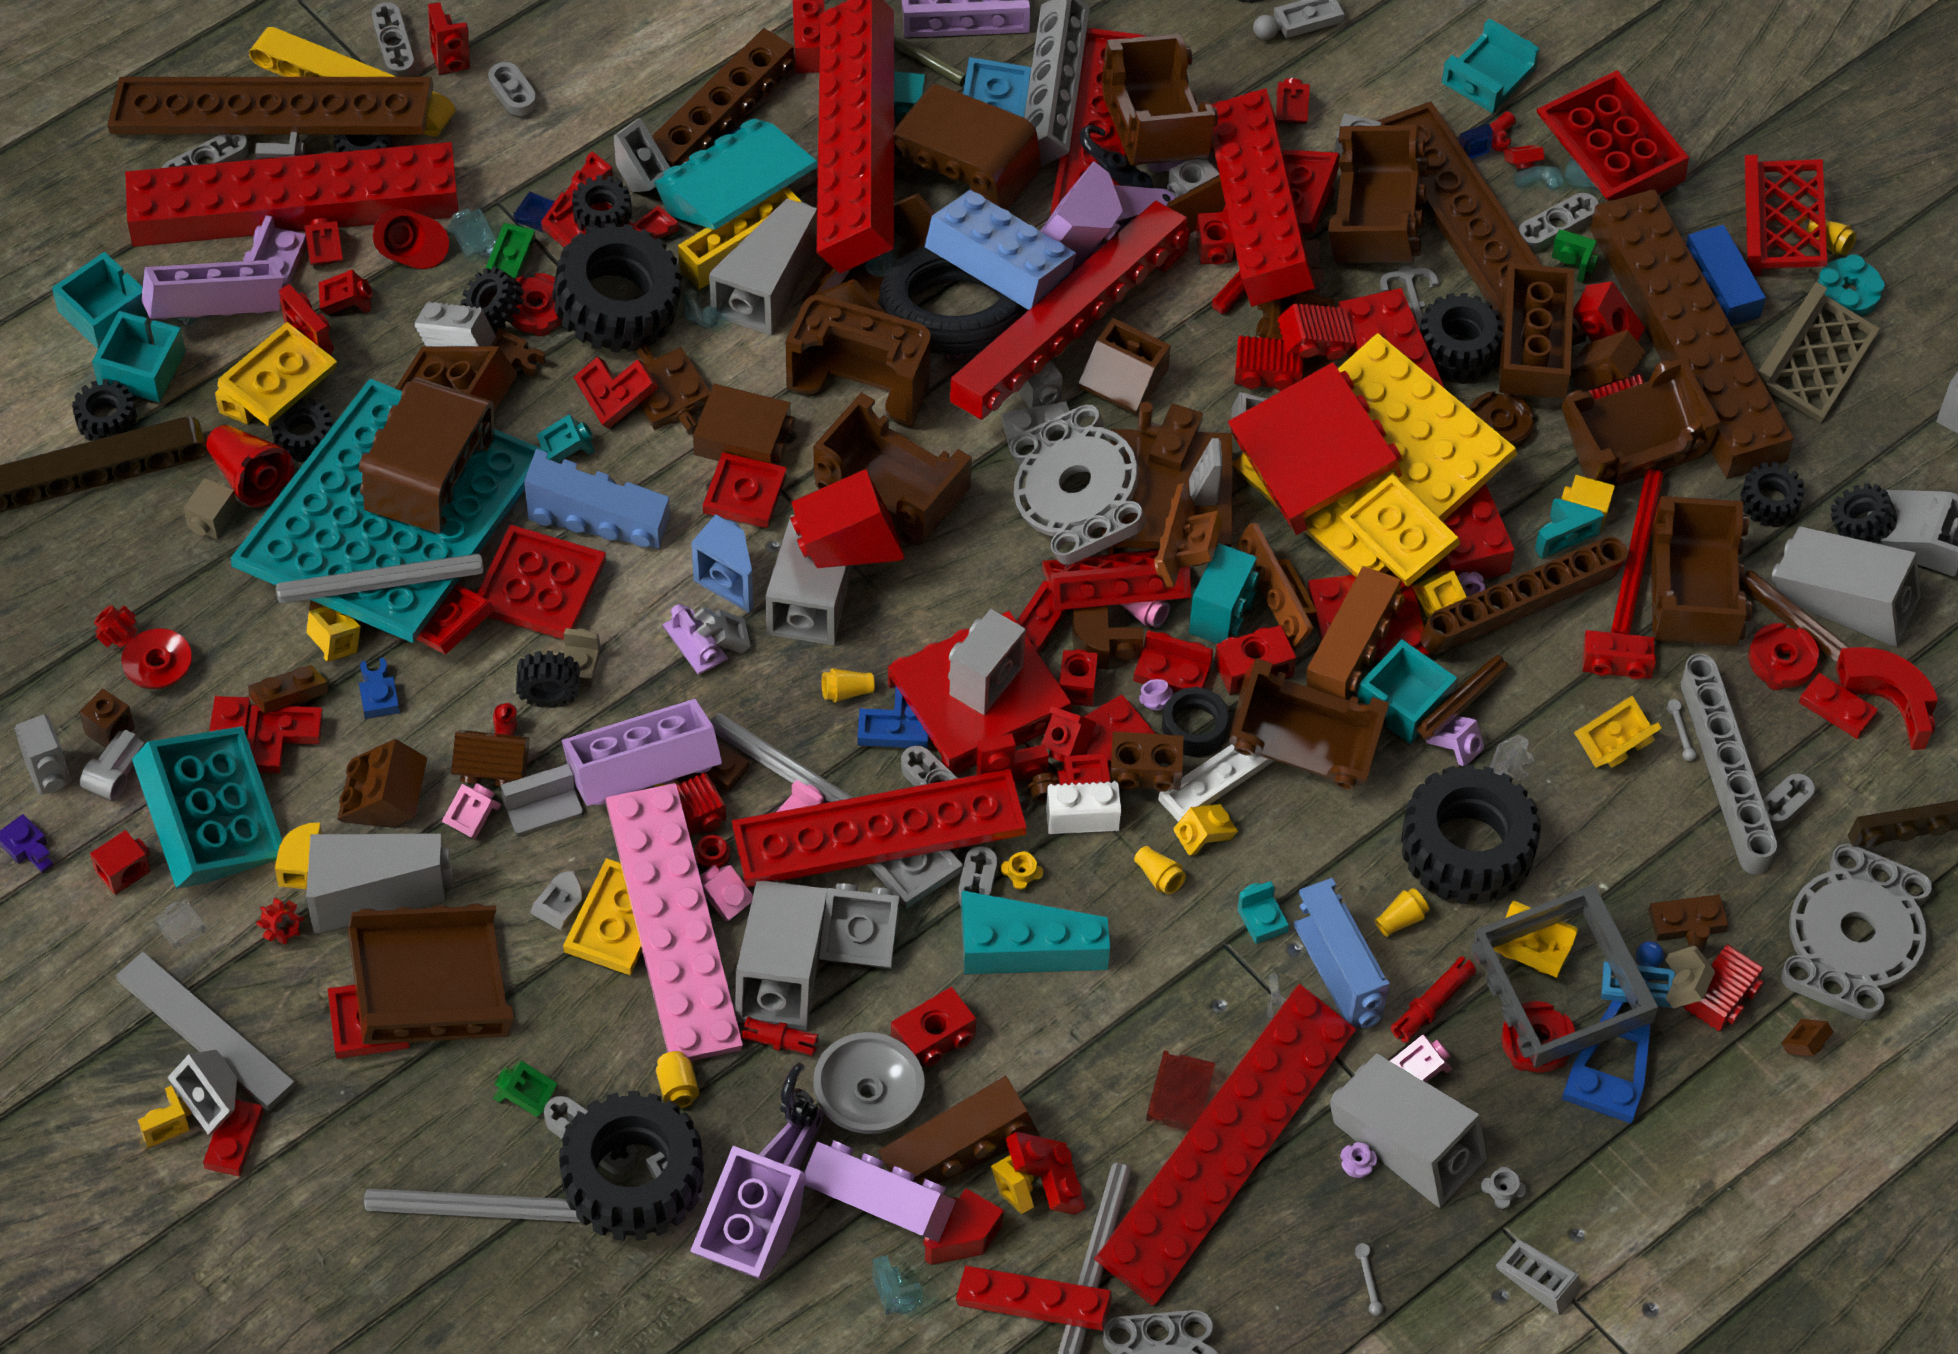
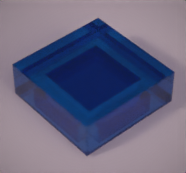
M1489 123L1460 133L1459 143L1470 159L1490 152L1494 131Z
M529 191L515 211L514 221L543 233L541 221L555 201Z

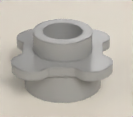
M1500 1167L1492 1174L1491 1178H1485L1481 1183L1482 1191L1489 1193L1495 1200V1205L1502 1209L1509 1207L1510 1201L1516 1197H1523L1526 1192V1187L1520 1182L1518 1175L1507 1167ZM1504 1185L1507 1187V1189L1502 1190L1500 1186Z

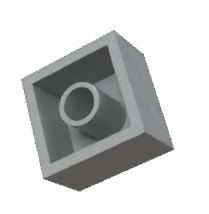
M992 609L982 619L977 618L972 624L967 638L963 643L957 642L949 654V660L951 661L948 679H950L949 695L985 715L1023 668L1026 629Z

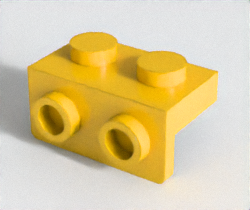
M1632 695L1576 730L1574 734L1595 768L1607 763L1612 768L1629 757L1626 753L1629 749L1635 746L1638 751L1655 741L1652 734L1662 729L1659 722L1650 725Z
M1512 901L1505 918L1531 909V907L1517 901ZM1561 921L1496 946L1493 949L1508 959L1517 960L1535 968L1540 973L1549 974L1557 978L1569 957L1578 928Z

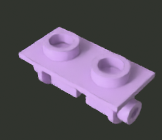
M678 604L671 609V620L665 622L662 626L698 675L728 660V657L720 646L716 645V641L711 635L703 637L697 633V629L703 623L694 618L695 612L692 609L690 610L687 606L683 607L682 604Z

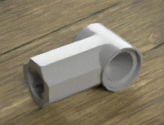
M127 730L118 731L98 760H90L83 769L80 777L81 788L110 801H116L123 793L127 784V775L134 766L132 758L145 745L144 742L132 732Z

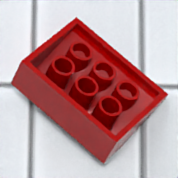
M1618 70L1537 108L1536 113L1607 201L1621 199L1653 189L1659 194L1686 180L1689 156Z

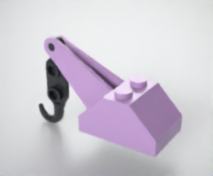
M1087 125L1082 128L1080 142L1087 153L1095 158L1100 165L1094 161L1064 196L1040 230V232L1076 252L1073 267H1079L1087 257L1090 258L1104 246L1100 242L1103 238L1109 241L1115 233L1126 227L1154 201L1167 206L1168 202L1175 199L1170 191L1154 188L1152 178L1134 165H1130L1123 154L1105 150L1095 143L1090 137L1091 133L1101 136L1106 135L1105 130L1095 125ZM1112 179L1120 185H1114Z
M797 1063L792 1067L781 1090L782 1103L780 1111L785 1113V1119L789 1123L758 1155L732 1146L690 1250L696 1256L762 1281L765 1280L786 1252L799 1220L806 1175L799 1168L810 1143L821 1126L824 1116L822 1109L813 1104V1098L805 1090L795 1089L798 1076L805 1069V1065L802 1063Z

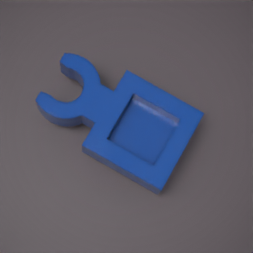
M379 658L380 668L376 671L368 670L366 661H362L360 664L362 678L365 681L359 683L365 719L400 713L394 677L387 678L388 668L384 658Z

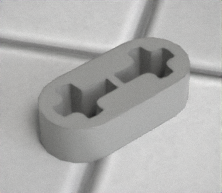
M1792 774L1785 778L1763 799L1773 830H1780L1787 826L1810 804L1815 787L1809 777L1803 774ZM1800 788L1804 791L1803 794L1799 792L1793 798L1789 797L1792 789L1796 791ZM1780 805L1783 807L1781 814L1776 813L1772 816L1768 813L1769 810L1775 811Z
M978 846L972 848L967 853L958 890L960 907L962 890L972 892L973 885L979 886V894L991 896L997 872V857L990 848ZM979 860L986 861L982 874L976 873V865L979 863Z

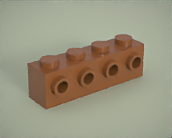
M1362 566L1307 667V687L1345 700L1348 699L1351 691L1356 692L1358 690L1359 683L1363 678L1362 671L1365 665L1370 666L1372 664L1379 639L1384 640L1389 632L1390 618L1393 613L1398 614L1402 608L1404 595L1401 594V579Z

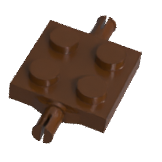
M643 344V349L640 346L636 353L646 365L659 388L638 404L639 408L653 430L668 423L681 421L687 433L693 435V430L695 431L698 423L692 415L698 408L706 404L710 394L709 389L682 347L655 358L649 346Z

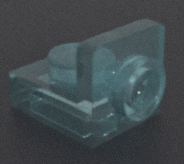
M466 208L452 215L453 219L450 221L447 229L450 234L454 233L465 258L494 247L496 239L481 208L472 212L469 208Z
M887 1255L873 1259L872 1277L886 1315L894 1312L898 1314L908 1313L922 1303L923 1288L920 1282L903 1286L898 1267H891Z

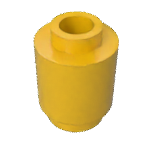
M671 1051L659 1057L657 1061L658 1066L656 1067L663 1101L666 1104L668 1100H671L680 1108H685L691 1105L699 1095L692 1062L681 1051Z

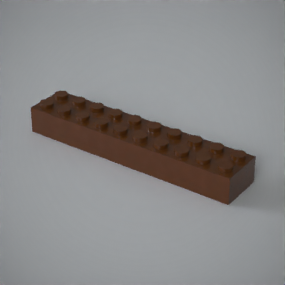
M1655 189L1595 205L1590 231L1595 240H1597L1601 251L1636 315L1645 326V331L1661 361L1668 359L1674 361L1683 357L1686 359L1721 422L1710 450L1725 478L1730 479L1747 474L1748 472L1750 473L1755 466L1760 469L1761 463L1767 462L1768 467H1771L1773 462L1779 464L1787 462L1794 437Z

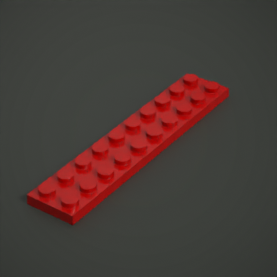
M1299 983L1099 1250L1094 1260L1151 1306L1156 1304L1355 1032L1356 1028Z

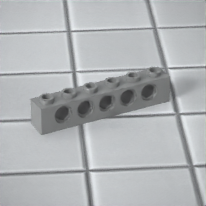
M1049 0L1042 4L1040 8L1024 118L1031 122L1036 129L1041 167L1068 154L1070 150L1090 9L1082 0Z

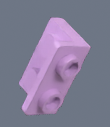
M266 215L262 226H257L253 239L254 245L251 251L245 253L243 261L274 260L283 276V288L292 281L307 245L306 234L275 228L273 217Z

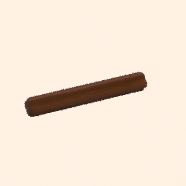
M1748 570L1744 574L1743 582L1739 583L1740 587L1795 630L1799 627L1807 631L1816 641L1818 648L1834 661H1838L1842 648H1851L1753 570Z
M1500 655L1491 658L1417 725V732L1425 740H1430L1508 670V663Z

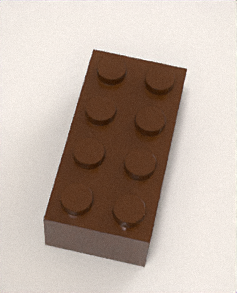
M1508 263L1503 293V337L1499 376L1500 393L1566 398L1571 375L1575 269Z

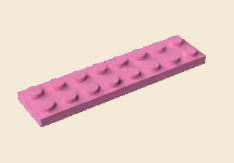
M676 783L606 797V806L667 1052L681 1051L691 1061L742 1051L743 1044Z

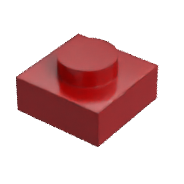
M1532 144L1504 149L1505 162L1515 164V167L1518 169L1534 167V161L1545 160L1544 149L1539 145Z

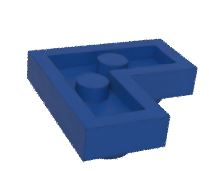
M897 686L894 710L859 708L857 745L903 748L922 746L926 749L928 748V734Z

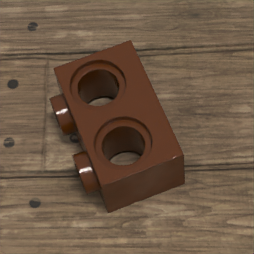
M1113 732L1110 782L1116 781L1120 788L1128 790L1135 788H1152L1163 792L1180 790L1183 771L1184 736ZM1125 761H1131V762H1133V763H1135V764L1129 765V764H1125V763H1123V762H1125ZM1160 763H1166V764H1169L1170 766L1164 767V766H1160L1159 764H1160Z

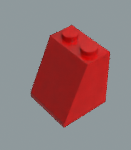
M867 469L791 502L795 516L790 517L796 534L802 536L797 539L799 548L804 558L811 556L817 568L892 562L905 558L891 514Z

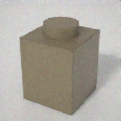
M204 478L183 509L188 528L200 536L207 535L218 539L237 512L238 507L233 489Z

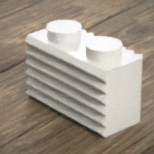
M1100 781L1098 784L1095 782L1088 784L1086 782L1084 785L1080 782L1077 785L1073 783L1070 785L1064 783L1062 786L1060 784L1056 786L1050 784L1047 788L1046 803L1048 834L1119 831L1121 805L1118 783L1116 781L1112 783L1107 781L1104 784Z

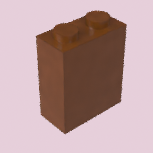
M714 383L693 434L694 455L719 461L722 452L771 464H775V462L780 463L785 451V443L783 441L785 436H791L795 425V417L791 416V402Z

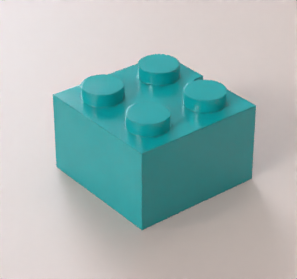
M105 251L52 287L57 311L97 349H99L118 311L144 318L149 316L141 301L143 287L128 273L124 274L123 268Z
M118 311L92 360L97 384L103 385V379H109V384L112 385L115 380L120 382L121 387L125 385L132 395L160 403L186 353L181 327L153 320L150 325L155 344L153 345L147 318Z
M1218 543L1213 560L1209 562L1193 594L1189 634L1215 644L1221 643L1229 637L1239 636L1245 620L1242 615L1245 609L1248 611L1252 609L1257 596V592L1254 591L1260 573L1255 571L1257 557Z
M1401 639L1359 683L1357 698L1359 699L1357 704L1369 705L1372 697L1389 702L1385 715V720H1387L1386 728L1411 745L1420 735L1417 732V725L1454 693L1457 677Z

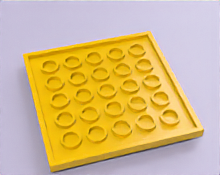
M1377 333L1344 362L1338 370L1340 373L1346 371L1355 386L1352 389L1356 397L1360 394L1364 397L1371 410L1368 413L1372 421L1378 419L1387 434L1384 440L1388 445L1394 443L1403 458V461L1399 463L1403 476L1398 478L1392 469L1304 519L1308 528L1304 532L1355 577L1359 574L1362 566L1385 574L1390 569L1342 523L1340 516L1391 474L1443 522L1517 455L1516 448ZM1244 453L1232 462L1234 471L1278 508Z

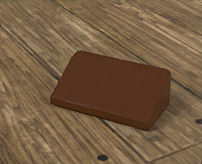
M1220 176L1167 203V207L1187 217L1186 227L1190 229V233L1196 231L1197 214L1223 211L1225 199Z

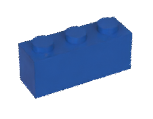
M1724 224L1688 234L1686 246L1730 325L1733 326L1760 318L1766 297Z

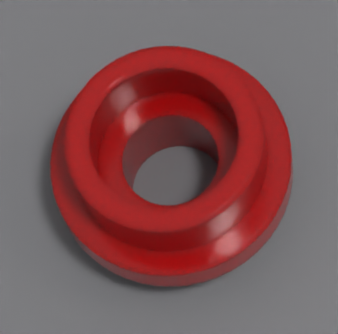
M705 836L695 847V859L705 869H709L714 865L719 869L729 861L730 847L720 836ZM709 852L718 853L716 856H707Z

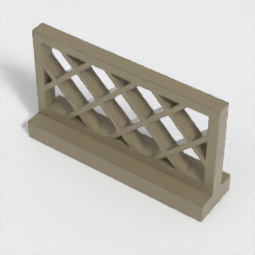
M1816 281L1758 371V375L1768 392L1821 423L1880 328L1824 295L1827 288ZM1824 307L1835 314L1838 322L1824 323L1821 314L1822 308ZM1856 327L1868 334L1866 339L1853 340L1849 328ZM1840 329L1844 342L1832 343L1828 331ZM1820 332L1823 344L1810 345L1806 333ZM1848 349L1852 361L1839 363L1835 350ZM1827 352L1831 364L1817 365L1813 353ZM1805 354L1809 366L1796 368L1792 355ZM1833 371L1837 384L1824 385L1820 373ZM1812 374L1816 386L1803 388L1799 375ZM1791 376L1795 389L1787 390L1775 382L1778 378ZM1819 394L1823 403L1822 409L1819 410L1808 403L1806 395Z

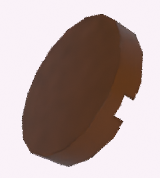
M1496 391L1487 392L1477 397L1469 407L1473 413L1515 448L1522 446L1528 440L1533 426V414L1531 408L1522 398L1511 393H1504V395L1495 394Z

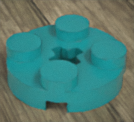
M1849 255L1847 258L1829 262L1827 267H1823L1818 278V283L1827 288L1824 295L1860 317L1871 313L1877 308L1885 287L1878 271L1866 263L1859 255ZM1845 284H1851L1856 287V291H1853L1851 288L1844 289L1843 287Z

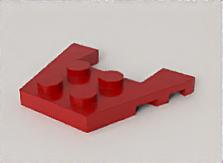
M593 151L585 158L586 163L580 171L577 170L573 175L572 183L565 193L561 192L541 221L542 230L562 247L570 244L572 238L577 234H586L585 229L581 231L578 228V223L574 221L572 205L574 189L578 190L577 185L580 182L586 185V179L589 177L593 181H597V175H602V180H607V176H613L612 167ZM598 202L590 206V208L597 211H605L612 208V206L607 202ZM659 205L637 222L629 223V225L634 226V230L641 232L644 229L652 233L651 237L655 240L679 230V222Z

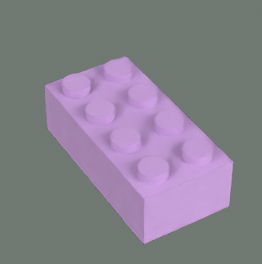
M696 699L561 740L567 764H569L573 774L574 784L587 806L592 804L602 805L606 803V797L644 790L646 787L659 783H672L681 776L691 773H704L713 766L722 764L714 727Z

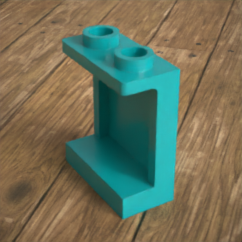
M1489 18L1484 23L1482 35L1459 58L1451 55L1445 61L1441 83L1493 114L1536 70L1540 49L1531 41L1520 37L1504 25Z

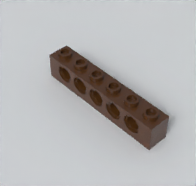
M765 28L752 38L652 135L670 167L681 166L689 161V157L693 153L709 149L715 145V141L718 138L728 135L743 116L751 113L755 104L763 96H768L774 86L783 77H787L792 72L795 66L794 46Z

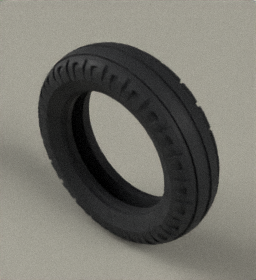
M925 246L899 258L886 272L879 291V305L887 314L926 326L931 335L930 353L960 355V353H963V355L981 352L1029 311L925 248ZM944 281L977 283L991 289L1000 297L995 304L985 310L961 316L931 313L918 307L910 300L920 289Z

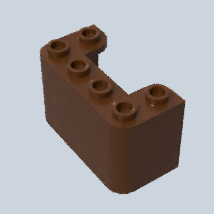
M1181 34L1107 40L1102 75V92L1128 161L1132 166L1207 159L1209 153L1214 150V137L1212 133L1213 127L1218 124L1217 109L1212 107L1209 101H1201L1199 107H1197L1196 94L1194 91L1191 92L1188 86L1187 67L1192 64V51L1190 46L1185 45Z
M930 85L894 128V176L903 181H915L921 173L920 166L925 169H931L953 180L969 184L973 192L982 195L985 199L1005 210L1011 206L1041 168L1037 132L1031 122L1019 115L941 85Z
M1417 125L1340 126L1338 140L1339 143H1342L1343 152L1342 156L1339 157L1341 176L1337 213L1333 215V218L1329 219L1328 228L1335 263H1414L1415 256H1421V237L1417 236L1418 230H1423L1424 212L1420 210V204L1426 203L1427 195L1426 184L1422 183L1423 177H1428L1429 160L1424 158L1425 138H1419Z
M813 295L803 303L785 341L787 390L810 395L822 389L829 373L890 391L885 404L886 415L895 422L912 427L930 384V332L926 326L917 322L829 296Z
M417 377L411 382H406L402 390L401 400L397 406L393 405L391 407L386 425L383 429H378L369 453L365 452L359 463V472L362 473L360 494L363 495L364 510L440 534L447 523V518L442 516V508L447 503L451 504L453 501V487L475 450L481 451L483 449L488 451L494 441L493 402Z
M861 392L813 445L816 487L818 489L824 488L867 469L891 514L897 535L908 544L921 545L970 490L972 457L959 449L950 458L949 453L943 451L939 457L935 456L889 429V418L883 415L879 419L872 410L875 400Z
M1672 496L1660 497L1651 534L1652 637H1654L1655 641L1737 646L1739 640H1744L1746 621L1751 619L1752 602L1751 600H1746L1744 591H1739V583L1743 582L1744 563L1738 562V555L1742 554L1743 536H1747L1749 529V516L1743 515V501Z

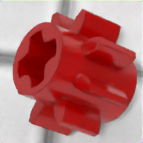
M113 605L106 607L94 621V624L98 627L95 630L97 633L95 637L107 648L112 643L119 648L125 646L137 633V628L134 626L136 615L125 605L119 610Z
M275 897L273 898V904L267 907L261 906V920H258L256 925L266 929L263 937L270 942L276 937L280 943L285 945L287 944V938L293 935L299 936V922H302L304 917L294 913L298 905L290 900L284 905L283 901Z

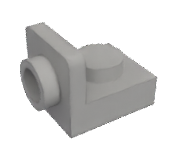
M291 132L289 144L257 143L255 151L256 160L301 156L306 153L305 143L300 142L297 132Z

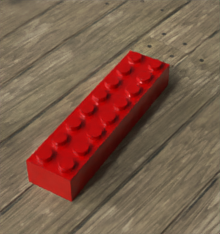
M1267 88L1211 104L1212 107H1216L1218 113V124L1213 127L1212 133L1214 137V152L1241 279L1251 307L1314 289V281L1278 123Z

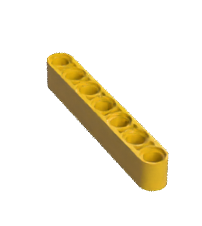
M267 27L249 50V56L257 66L283 77H397L274 27ZM434 91L432 92L424 133L433 137L438 136L456 111L455 105L450 99Z

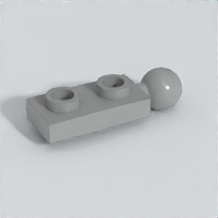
M1301 0L1274 8V17L1270 15L1259 16L1253 24V31L1262 40L1273 38L1278 30L1282 31L1285 38H1290L1343 23L1344 13L1337 0Z

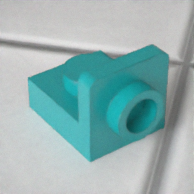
M570 414L536 434L541 448L547 450L546 459L557 463L579 449H582L588 455L595 452L591 442L594 439L591 429L584 421L580 423Z
M1272 881L1263 884L1253 883L1239 893L1237 911L1255 944L1288 932L1289 924L1273 897L1275 886Z

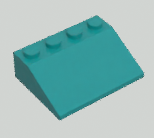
M751 119L744 122L740 126L741 129L737 132L718 138L715 141V145L709 149L700 150L690 155L689 161L681 166L668 168L663 172L664 176L654 181L668 214L672 217L716 230L817 168V160L774 124Z
M243 726L148 741L132 758L176 889L209 883L276 861L282 837Z

